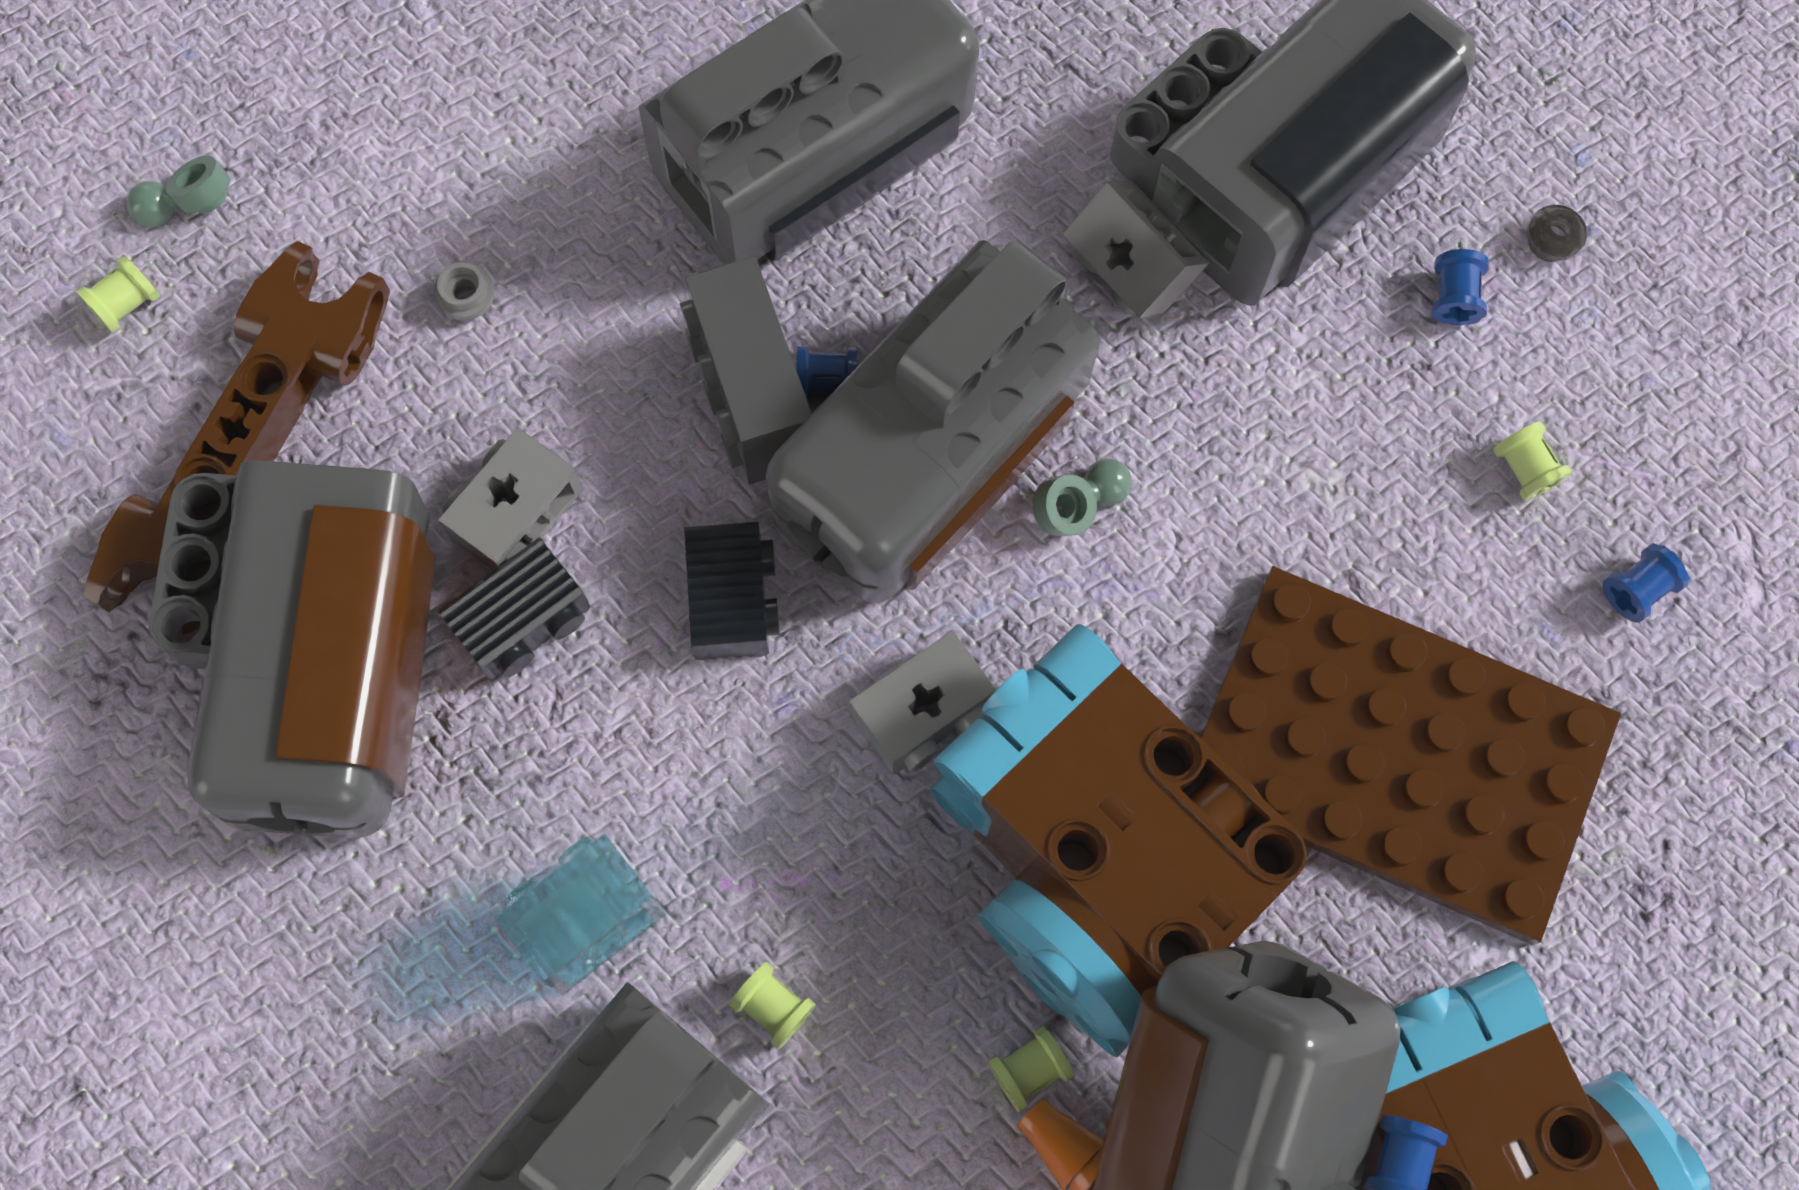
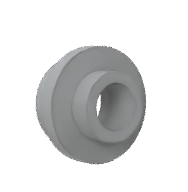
M457 262L447 266L440 273L435 284L434 295L439 308L450 318L472 320L483 315L490 308L494 300L495 288L491 277L483 268L468 262ZM465 288L475 290V293L469 298L456 299L457 294Z

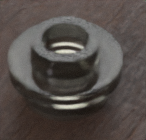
M1563 205L1545 206L1539 209L1528 223V244L1531 251L1544 261L1558 262L1570 259L1582 249L1586 242V224L1582 217L1569 207ZM1551 226L1559 228L1566 236L1556 234Z

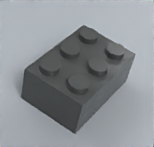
M756 256L685 277L689 300L679 303L686 325L685 332L695 363L699 362L704 378V389L712 413L717 415L728 461L731 468L743 466L749 485L766 480L767 465L774 453L812 414Z

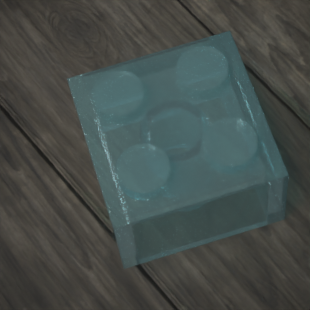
M605 833L595 841L588 836L569 847L558 859L561 865L559 869L541 882L537 878H532L519 885L504 899L503 903L507 908L494 917L541 982L561 995L566 994L667 915Z

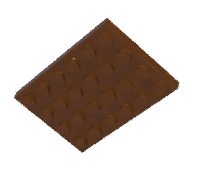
M1272 566L1264 581L1200 738L1231 768L1239 772L1254 786L1261 797L1299 833L1305 842V846L1519 940L1535 945L1541 943L1621 713Z

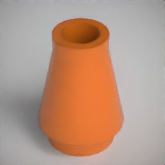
M1045 1098L1041 1099L1026 1113L1017 1128L1028 1138L1062 1190H1093L1105 1140L1054 1108Z

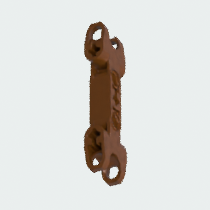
M296 241L285 249L271 266L254 281L242 301L234 321L236 338L253 346L238 366L178 466L174 478L159 503L134 494L127 497L117 508L101 534L98 549L85 584L83 598L94 606L110 613L116 607L122 605L130 593L142 581L157 577L170 498L174 488L182 479L192 474L200 473L238 476L240 463L251 460L274 461L321 377L324 376L344 386L356 379L374 349L377 333L387 306L390 289L384 278L367 272L364 276L359 277L339 299L327 303L309 301L312 287L318 275L317 269L320 260L313 253L311 246ZM275 381H282L281 386L275 392L269 395H262L267 385ZM214 501L203 505L197 513L196 520H206L214 516L219 510L221 502ZM200 561L194 564L187 572L186 581H196L204 577L209 571L211 561ZM190 621L184 624L177 632L176 644L187 643L192 640L199 632L201 627L200 621Z

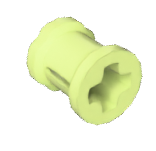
M125 255L116 260L118 265L116 269L90 289L82 286L75 291L112 333L120 329L118 321L144 301L154 302L160 298L152 284Z
M1536 422L1505 438L1493 448L1497 458L1506 459L1523 487L1519 493L1523 501L1531 500L1551 490L1573 474L1568 465H1560L1544 439L1543 434L1546 428L1542 422Z
M766 961L742 985L730 1002L729 1007L735 1013L744 1011L772 1035L770 1043L779 1050L802 1026L816 1007V1004L810 998L801 1000L773 976L774 967Z
M1043 1025L1034 1031L1035 1039L1003 1059L994 1056L987 1061L1001 1089L1019 1113L1028 1108L1027 1100L1052 1083L1059 1079L1068 1082L1075 1077L1073 1069L1062 1049Z

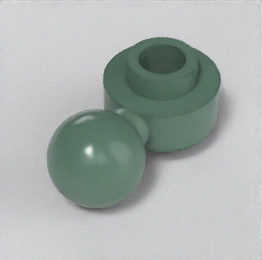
M206 155L194 158L177 169L166 185L155 181H143L132 187L126 199L128 213L135 222L148 228H157L167 224L172 219L175 207L177 206L184 213H209L218 208L226 199V190L230 184V177L214 157Z
M1102 459L1093 463L1088 468L1084 479L1080 476L1069 474L1054 476L1044 480L1038 486L1033 498V513L1038 525L1046 533L1056 537L1079 535L1085 532L1095 519L1097 504L1110 507L1120 504L1127 498L1132 486L1130 472L1124 464L1117 460ZM1057 498L1060 500L1062 506L1060 515L1057 511L1056 506Z

